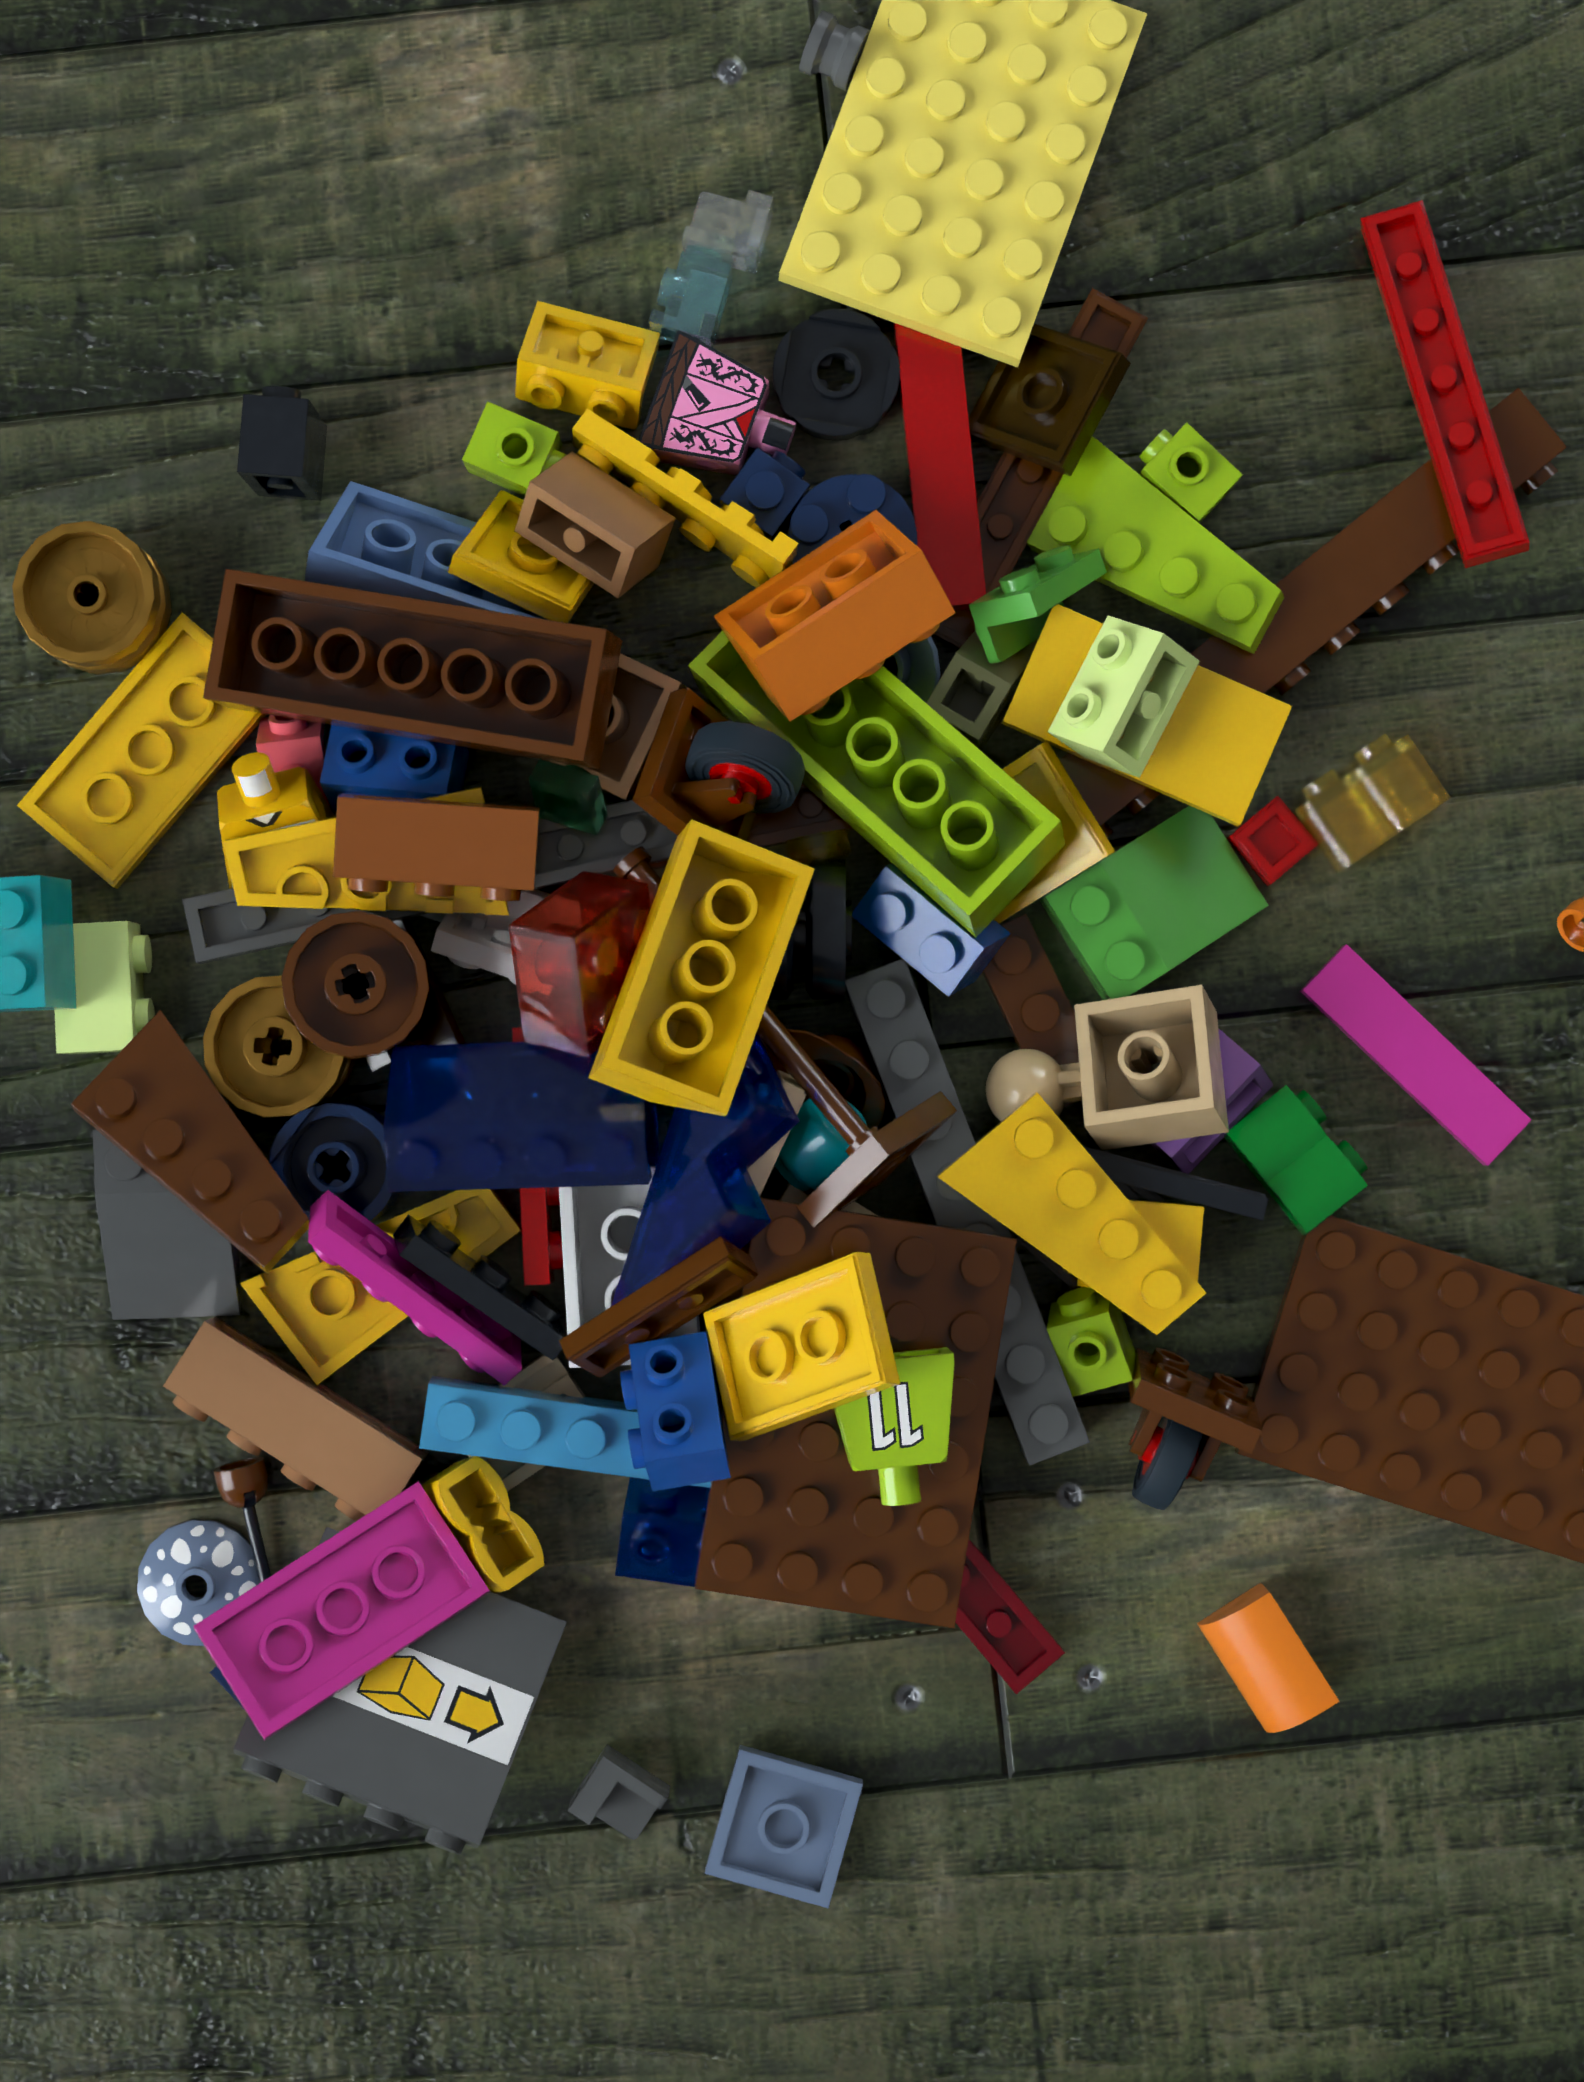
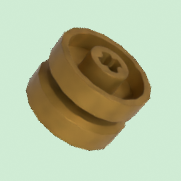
M92 521L61 524L39 536L21 557L12 585L15 614L29 639L69 667L96 675L123 672L138 664L167 630L172 612L169 584L156 560L116 528ZM98 589L99 598L97 602L92 606L85 607L86 605H90L92 602H94L93 591Z
M282 976L255 977L231 989L212 1010L203 1036L205 1066L216 1089L237 1108L262 1117L294 1116L310 1107L330 1103L348 1083L356 1059L324 1052L301 1035L285 1008ZM283 1035L282 1039L292 1041V1051L290 1055H280L278 1058L274 1053L273 1045L275 1040Z

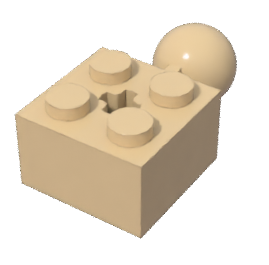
M1203 985L1076 1004L1074 1009L1079 1056L1078 1063L1059 1065L1055 1059L1042 1051L1018 1049L1002 1056L990 1070L986 1081L988 1105L1000 1121L1005 1119L1035 1092H1038L1057 1116L1062 1112L1066 1103L1082 1101L1084 1127L1101 1151L1229 1132L1217 1011ZM1160 1063V1065L1154 1071H1152L1151 1065Z

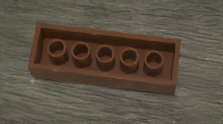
M225 569L203 698L227 708L600 769L622 640L607 629Z

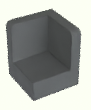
M606 1744L572 1796L568 1812L588 1825L596 1816L629 1839L634 1840L638 1838L656 1809H661L667 1801L670 1785Z

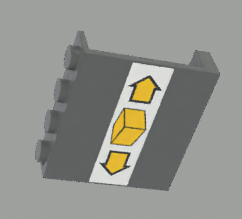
M326 1527L319 1545L339 1533V1531ZM489 1591L487 1595L267 1740H263L247 1715L233 1748L234 1754L245 1758L241 1769L275 1783H278L281 1773H285L305 1781L306 1784L302 1793L336 1807H339L342 1797H346L367 1806L363 1815L364 1818L400 1831L403 1821H407L428 1830L425 1842L461 1855L464 1845L477 1848L481 1844L567 1622Z

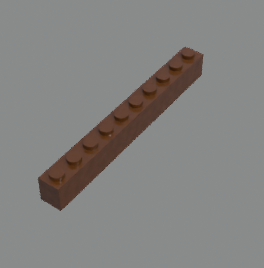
M1517 388L1492 408L1489 414L1513 490L1520 486L1529 495L1558 472V469L1551 460L1566 449L1567 446L1523 392ZM1428 460L1275 584L1282 591L1284 600L1254 654L1213 635L1190 653L1200 661L1198 665L1261 693L1267 692L1274 686L1282 696L1311 672L1304 661L1323 646L1332 655L1361 632L1353 621L1373 606L1377 613L1381 615L1409 593L1410 590L1403 580L1422 566L1430 576L1457 554L1459 549L1452 542L1455 539V535L1432 460ZM1067 753L1060 759V762L1106 837L1114 832L1106 821L1126 806L1134 816L1161 794L1070 753Z

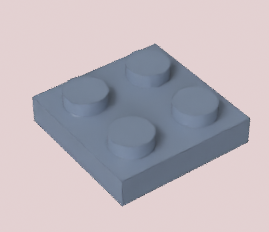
M740 1745L705 1867V1874L829 1908L863 1787V1779Z

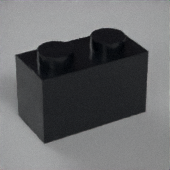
M266 386L262 388V395L243 394L237 473L258 496L321 501L327 425L310 400L301 398L302 392L300 390L282 386Z

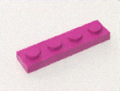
M329 1190L310 1206L308 1243L312 1245L314 1251L322 1260L332 1266L340 1265L358 1278L374 1298L381 1302L389 1301L410 1316L414 1325L423 1334L431 1338L438 1337L459 1352L463 1361L474 1371L479 1373L486 1372L505 1386L522 1370L521 1338L401 1257L394 1238Z

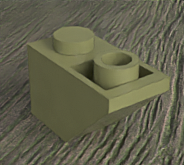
M974 631L956 652L926 703L982 751L1010 705L1037 640L1003 662L991 664L986 657L982 642L978 638L976 631Z

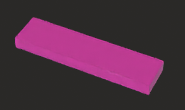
M1347 944L1343 945L1300 990L1308 1000L1483 1166H1489L1532 1120Z

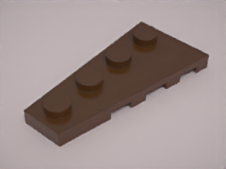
M161 1010L71 1103V1106L78 1115L267 1274L309 1229V1218Z

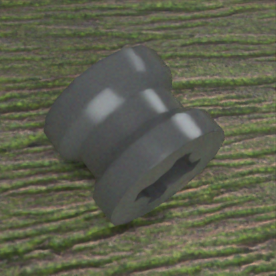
M822 10L805 45L799 71L810 76L822 73L831 77L834 86L845 91L848 90L870 30L860 25L853 28L843 26L838 23L836 15Z

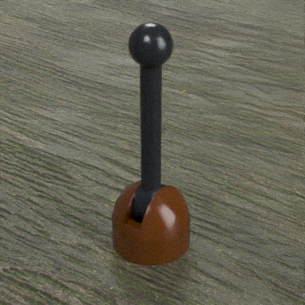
M251 1457L226 1463L215 1468L213 1471L222 1499L231 1506L243 1509L258 1578L261 1583L271 1576L255 1505L263 1498L267 1491L268 1474L264 1458Z

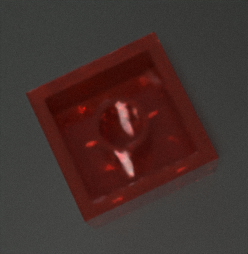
M582 871L508 925L524 1042L587 1057L599 1049L651 909L648 883Z

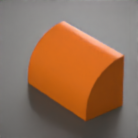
M1262 1583L1257 1584L1197 1623L1266 1732L1276 1733L1293 1728L1340 1702L1277 1602Z

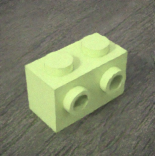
M1107 616L1048 733L1088 760L1140 778L1200 661L1162 632Z

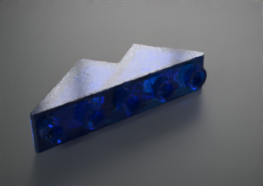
M757 1034L752 1043L728 1114L725 1117L675 1107L611 1306L718 1237L722 1236L739 1249H742L771 1222L747 1169L800 1121Z

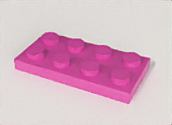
M418 1481L193 1627L265 1741L487 1595L490 1590Z

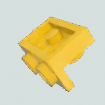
M537 301L517 358L515 396L519 400L530 402L543 409H557L582 416L585 410L589 409L613 425L636 429L641 417L643 395L659 349L660 333Z

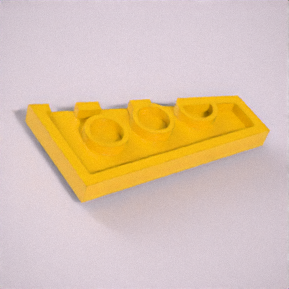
M586 409L572 428L573 445L579 449L576 453L577 455L605 473H613L631 486L630 489L674 516L682 523L679 531L694 545L707 552H710L714 546L734 560L731 564L732 570L747 583L757 588L792 565V560L797 554L798 542L781 531L773 541L764 537L763 531L754 523L756 521L754 514L733 501L730 505L723 504L721 508L710 502L712 496L703 486L702 481L682 468L671 467L667 473L656 468L660 459L652 449L591 410Z
M482 786L423 798L429 800L485 803ZM336 817L223 841L237 906L313 909L344 908L368 911L399 910L451 914L455 912L509 916L507 901L482 899L481 887L455 885L454 896L451 897L418 895L414 893L415 883L388 881V892L349 890V878L333 877Z
M1035 1092L936 1176L1155 1335L1163 1331L1206 1294V1291L1038 1092Z
M485 1179L376 1225L394 1238L393 1233L408 1214L425 1226L430 1220H434L452 1232L461 1242L458 1249L476 1262L481 1255L488 1257L522 1231L520 1224ZM315 1251L270 1270L268 1274L263 1273L240 1283L316 1385L322 1383L409 1317L389 1301L381 1302L374 1298L358 1278L340 1265L332 1266L326 1263Z

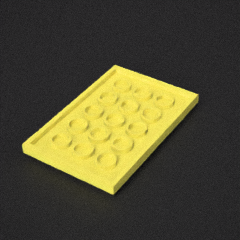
M882 0L781 266L779 281L1018 368L1141 34L1147 13L1111 0Z

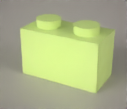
M130 921L73 924L77 1009L54 1010L56 1053L121 1052L155 1016L153 1001L151 998L144 999L143 973H150L152 968L150 938L148 935H141L140 924Z

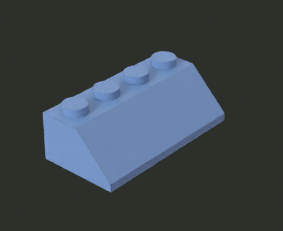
M352 481L349 482L308 553L304 580L307 582L548 620L448 573L453 554L477 522Z

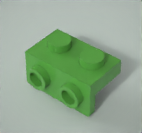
M1066 545L1041 553L1034 558V565L999 579L1000 586L969 604L976 634L982 642L989 663L1003 662L1037 640L1052 607L1057 604L1064 606L1063 600L1107 573L1099 548L1073 554L1071 546Z

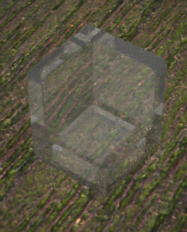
M748 190L745 202H741L709 192L700 193L691 225L685 226L682 236L684 254L757 274L774 214L773 197Z

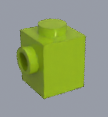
M487 401L462 461L469 473L525 497L529 482L567 454L560 452L563 444L558 431Z
M1187 422L1174 436L1166 429L1162 430L1139 456L1146 464L1140 475L1198 523H1201L1234 488L1243 475Z
M1089 1287L1071 1290L1060 1296L1057 1302L1051 1303L1047 1331L1072 1397L1133 1381L1136 1352L1121 1310Z

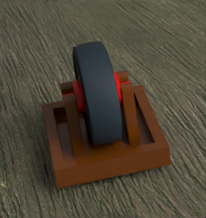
M687 687L670 692L632 801L677 836L692 819L747 841L756 813H777L792 806L801 788L805 767L802 756L789 742L775 733L757 727L752 723L727 720Z
M1137 1348L1135 1351L1133 1381H1129L1128 1385L1131 1403L1143 1407L1128 1444L1131 1445L1129 1452L1138 1455L1140 1460L1133 1481L1132 1496L1151 1507L1165 1510L1178 1494L1185 1479L1187 1480L1190 1477L1202 1482L1221 1442L1252 1454L1262 1434V1427L1256 1405L1252 1397L1247 1395L1249 1388L1243 1383L1220 1373H1214L1212 1379H1208L1188 1370L1190 1363L1186 1359L1162 1348H1155L1153 1354Z

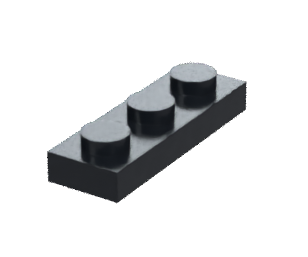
M409 1214L393 1233L401 1257L551 1360L556 1358L562 1350L559 1340L567 1335L559 1320L562 1312L554 1303L537 1291L532 1290L526 1296L509 1284L512 1280L511 1276L490 1258L481 1255L476 1262L458 1249L461 1245L460 1240L438 1222L430 1220L425 1226Z

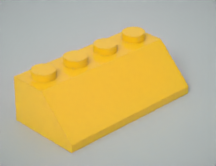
M691 819L676 838L588 1078L649 1102L725 1117L728 1114L815 869Z

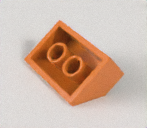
M874 510L714 615V618L768 698L791 722L800 715H808L822 708L830 699V695L853 680L862 679L874 674L883 666L886 658L909 643H916L927 639L937 631L941 622L956 612L922 550L881 513Z

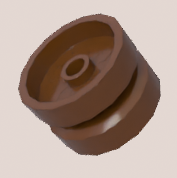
M363 911L331 914L308 927L289 950L281 977L285 1008L301 1035L322 1051L349 1059L379 1056L402 1043L420 1021L429 991L426 962L413 938L390 919ZM358 974L365 977L368 981L369 988L366 989L367 994L361 999H353L350 994H345L343 991V983L350 975Z

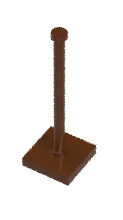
M639 847L625 856L615 866L613 872L621 882L629 880L646 902L652 906L661 878L649 865L652 858L644 847ZM766 1005L756 1034L798 1085L805 1090L804 1092L849 1145L845 1151L849 1157L797 1207L814 1228L835 1212L842 1210L884 1182L957 1112V1109L939 1091L880 1130L877 1126L869 1129Z

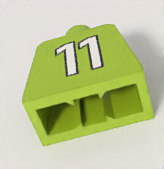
M947 1347L893 1352L900 1380L899 1385L834 1408L852 1470L878 1469L881 1505L900 1506L921 1502L918 1465L947 1461L954 1376V1353Z

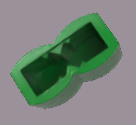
M1285 1085L1229 1129V1132L1225 1133L1224 1138L1246 1167L1264 1186L1288 1219L1305 1236L1368 1186L1361 1177L1368 1170V1167L1346 1140L1343 1139L1336 1145L1327 1136L1320 1126L1327 1120V1117L1316 1101L1304 1089L1295 1095Z

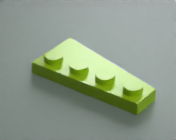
M1093 436L1072 475L1064 474L1027 541L1030 549L1038 554L1066 545L1071 546L1073 554L1099 548L1107 573L1096 579V581L1252 654L1258 648L1284 600L1282 591Z

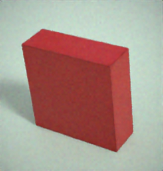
M1279 796L1274 797L1227 837V840L1267 886L1275 882L1319 844Z

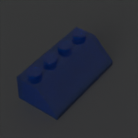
M602 1039L395 1046L392 1050L383 1127L389 1192L648 1185L660 1165L656 1103L646 1101L588 1078Z

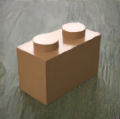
M570 452L529 482L515 532L616 598H619L659 567L676 518L576 453Z

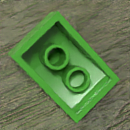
M1191 806L1184 808L1040 900L1041 905L1102 1000L1132 995L1269 906L1212 815Z

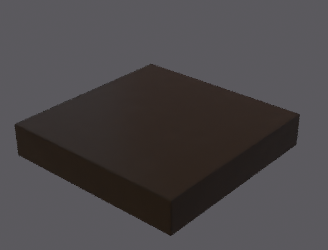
M1034 324L1018 368L1001 361L995 367L969 416L970 438L975 442L1071 476L1131 363L1120 352Z

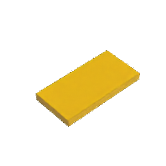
M1059 604L1052 607L1001 724L1042 742L1048 741L1050 745L1237 827L1240 826L1292 706L1198 665L1140 778L1088 760L1048 733V730L1103 623Z
M183 612L17 804L20 809L116 889L123 884L258 726L260 720L267 715L227 708L203 698L213 638Z

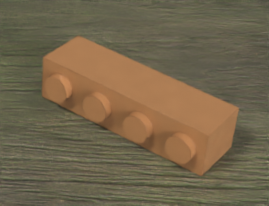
M217 1317L203 1322L163 1387L176 1394L172 1402L181 1411L202 1422H205L209 1416L230 1429L226 1437L233 1444L255 1456H259L263 1450L284 1463L280 1470L283 1475L305 1489L313 1491L316 1485H319L338 1497L334 1504L335 1507L354 1521H358L406 1490L429 1454L427 1450L419 1449V1445L321 1383L316 1385L309 1375Z

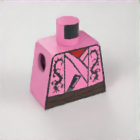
M677 330L638 441L652 449L662 463L737 475L744 466L750 447L754 449L758 447L771 455L776 450L787 455L797 423L763 411L770 392L768 379L688 333Z

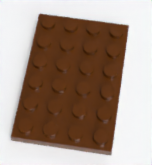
M759 1197L755 1206L748 1255L751 1256L759 1275L756 1279L742 1287L741 1297L852 1253H870L893 1352L947 1347L954 1353L948 1456L945 1462L918 1465L921 1502L900 1506L881 1505L878 1469L852 1470L834 1408L745 1441H730L723 1409L722 1423L731 1478L711 1481L694 1584L695 1589L954 1628L1017 1239L842 1210L835 1212L828 1219L813 1228L797 1208L800 1204Z
M1329 1216L1308 1234L1302 1235L1252 1393V1399L1256 1405L1262 1427V1434L1252 1454L1235 1448V1452L1239 1455L1584 1564V1296L1334 1216Z

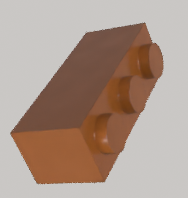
M342 793L337 797L333 877L349 878L348 889L355 891L388 892V881L415 883L414 893L418 895L451 897L454 896L456 885L481 887L482 899L520 901L521 890L534 891L540 807Z

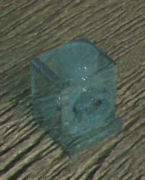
M688 245L685 252L682 251L677 270L668 267L665 269L658 293L657 305L666 307L665 312L652 309L649 318L650 330L659 332L660 339L674 342L677 330H680L714 348L733 281L732 265L723 263V256L720 253L706 247Z

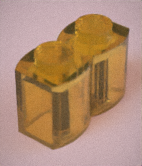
M1385 733L1354 754L1360 766L1342 778H1339L1335 770L1331 769L1301 790L1308 800L1294 810L1309 833L1319 843L1318 846L1336 873L1360 860L1451 798L1408 734L1392 743Z

